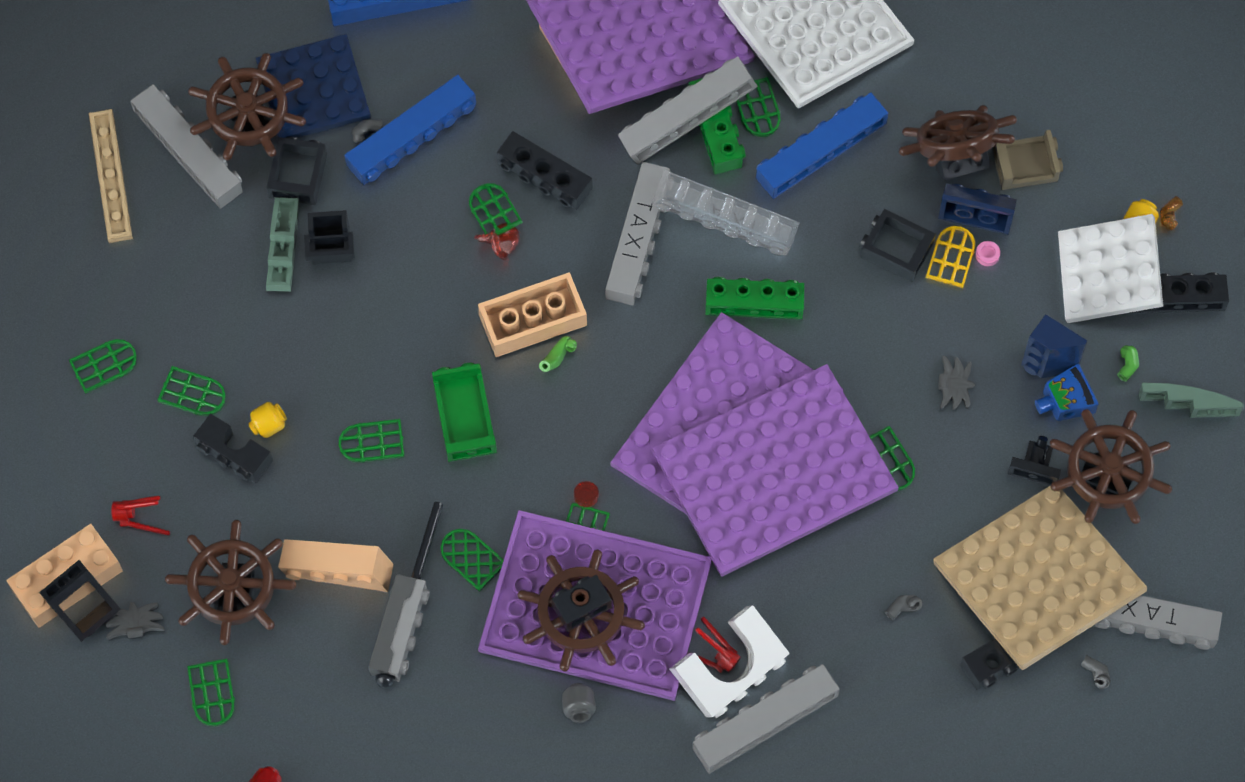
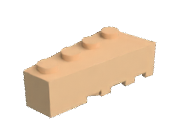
M284 539L278 568L287 578L292 580L307 579L316 582L388 592L394 564L378 546Z

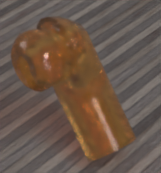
M1177 196L1160 210L1161 224L1169 231L1177 227L1178 222L1175 220V212L1183 206L1182 200Z

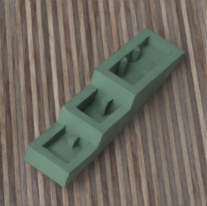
M275 198L270 229L267 291L291 292L298 226V198Z
M1142 383L1139 389V401L1164 400L1165 409H1189L1190 418L1240 416L1244 408L1243 402L1216 392L1191 386L1170 383Z

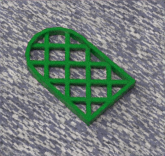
M452 530L445 535L441 542V554L446 563L479 592L502 568L504 559L469 530ZM464 533V540H455V534ZM467 534H469L475 539L467 540ZM464 543V551L455 552V544ZM467 543H477V551H467ZM444 544H452V552H444ZM480 544L487 550L480 551ZM477 554V563H468L467 555ZM480 554H489V562H480ZM492 554L500 561L492 562ZM455 555H464L465 563L455 564ZM446 556H452V563L446 558ZM492 565H500V566L493 572V566H492ZM468 566H477V574L468 575ZM480 566H489L490 574H480ZM457 567H465V574ZM488 577L482 584L480 583V578ZM469 578H477V585Z

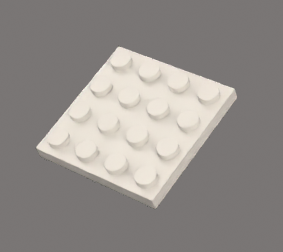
M1153 214L1058 231L1064 310L1067 323L1163 307L1156 225Z

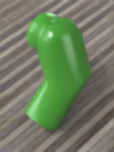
M1125 345L1120 350L1122 358H1125V365L1117 373V376L1124 382H1127L1139 367L1138 351L1132 345Z

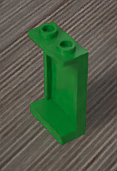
M470 362L462 364L461 367H442L432 372L448 462L497 453L481 365Z

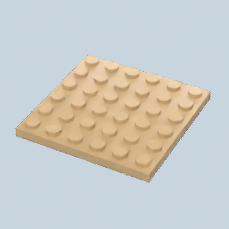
M1051 485L933 558V563L1021 670L1026 669L1147 592V586L1094 525L1084 520L1085 515L1063 490L1053 491Z

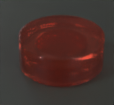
M584 481L575 487L574 500L578 505L591 507L597 503L599 490L594 483Z

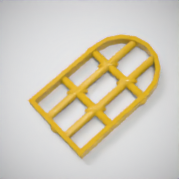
M951 226L941 231L935 241L936 245L926 278L963 288L972 256L975 253V240L969 230L961 226ZM955 230L964 232L962 242L959 245L951 243ZM948 231H951L949 239L946 240V242L940 240L942 235H944ZM967 235L972 241V249L964 247ZM938 244L946 246L944 256L941 259L934 258ZM951 247L959 249L956 262L954 261V263L946 261ZM964 251L971 252L967 267L959 265L962 252L964 253ZM933 262L941 263L938 276L930 275ZM946 265L954 267L950 280L941 278ZM959 269L966 270L962 283L954 281L956 272Z

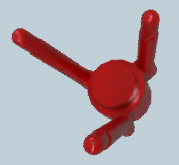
M160 496L113 501L111 509L113 521H120V527L129 526L167 536L170 535L168 530L130 521V518L135 517V508L158 505Z
M702 617L701 621L724 647H721L709 635L697 627L695 631L718 651L714 658L718 662L715 663L701 656L698 657L703 664L716 669L718 672L722 673L725 670L730 673L741 659V656L737 654L738 651L728 644L705 617Z

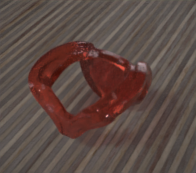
M507 223L498 225V228L501 229L507 226ZM514 227L500 235H497L495 229H493L488 234L476 235L474 239L480 243L491 244L495 255L502 260H507L508 255L517 247L520 235L519 230Z

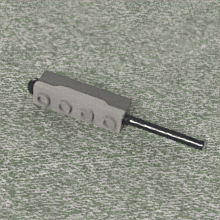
M434 502L412 576L396 574L368 667L370 675L375 676L376 683L382 688L392 686L394 681L400 682L401 675H406L409 660H406L408 652H412L416 642V637L413 636L415 628H420L423 613H420L422 604H427L430 590H427L426 581L421 580L442 512L443 504L440 502Z

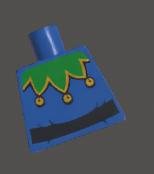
M1079 364L1045 383L1043 389L1045 397L1035 400V406L1039 414L1052 410L1057 421L1082 417L1081 412L1084 409H1088L1091 411V414H1094L1099 405Z

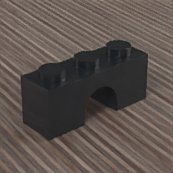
M210 413L193 435L196 449L206 456L208 454L214 456L216 462L222 467H231L236 471V475L244 481L251 480L256 484L273 461L271 452L252 439L241 449L233 450L228 448L227 443L233 436L231 426Z

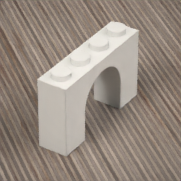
M753 605L746 606L728 621V624L744 643L748 654L746 669L739 678L729 683L716 679L695 653H688L670 668V671L706 717H720L728 710L727 705L731 701L737 702L747 694V688L752 684L757 686L767 678L765 674L770 669L776 670L786 662L784 658L790 654Z

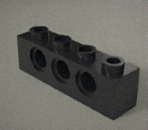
M514 131L511 132L497 151V163L503 170L514 172L523 182L528 184L531 182L545 195L551 194L566 207L571 206L577 210L593 189L592 177ZM522 158L528 159V161L524 163L519 162L518 160ZM541 170L548 171L547 174H539L538 172ZM560 182L568 183V185L566 186H560L558 184Z
M1210 272L1205 275L1184 273L1178 276H1171L1170 274L1162 273L1160 277L1163 307L1130 313L1225 311L1229 303L1227 275ZM1201 288L1205 290L1206 293L1201 294L1196 289ZM1172 289H1178L1182 294H1175Z
M996 639L964 656L960 664L976 690L983 686L987 689L993 686L1000 676L1004 674L1010 676L1019 669L1015 661ZM993 659L998 662L999 666L996 668L989 667L986 661Z

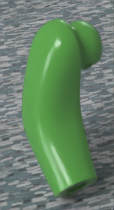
M570 336L561 338L549 354L539 363V368L543 372H548L559 367L566 352L572 353L576 350V340L571 339Z

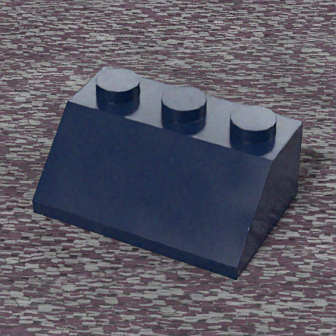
M946 183L938 219L1009 235L1017 199H1013L1006 194L996 195L988 193L983 189L973 190L965 188L961 184Z
M1045 314L1029 336L1021 365L1029 374L1037 375L1040 378L1058 376L1077 364L1080 365L1087 340Z

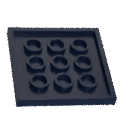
M347 34L270 54L271 60L266 72L273 75L281 85L296 78H301L304 82L301 87L286 93L288 113L304 117L306 123L304 126H297L285 122L282 129L277 133L278 137L285 138L291 136L300 138L371 119ZM262 56L256 57L257 66ZM263 85L265 93L270 91L269 88ZM276 98L268 102L269 108L277 110Z

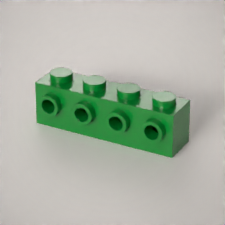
M702 79L690 81L689 86L696 84ZM730 105L699 125L714 174L742 168L743 158H746L743 144H738L739 132L736 123L732 124L730 119L732 117Z
M724 277L707 279L706 315L719 316L722 312L727 316L803 319L805 283H799L796 280L775 282L772 279L751 281L748 278L728 280Z

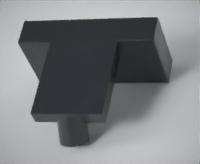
M1039 436L1037 442L1029 441L1025 459L1012 457L1008 475L1049 486L1053 482L1058 481L1061 470L1049 467L1053 448L1047 445L1048 438Z

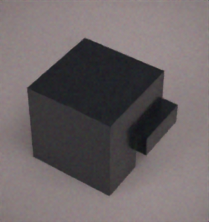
M347 211L308 213L309 235H304L306 261H312V264L351 262V258H355L353 232H350Z

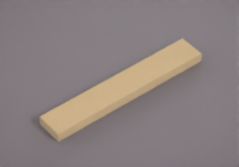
M113 110L89 113L108 242L133 239Z

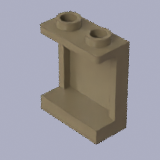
M1045 130L1043 136L1015 140L1012 144L997 143L992 147L1001 190L1058 182L1060 172H1063L1062 160L1057 158L1056 151H1058L1057 139L1052 137L1051 130Z

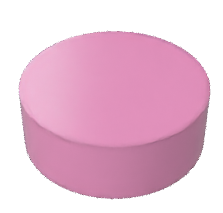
M992 241L980 243L975 253L977 261L983 266L996 264L1000 257L999 246Z

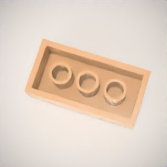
M570 272L478 304L479 317L495 357L587 326V314Z
M89 524L6 580L38 628L58 616L39 592L78 560L83 563L101 586L123 572L119 561L92 524ZM87 581L59 606L65 611L96 589Z

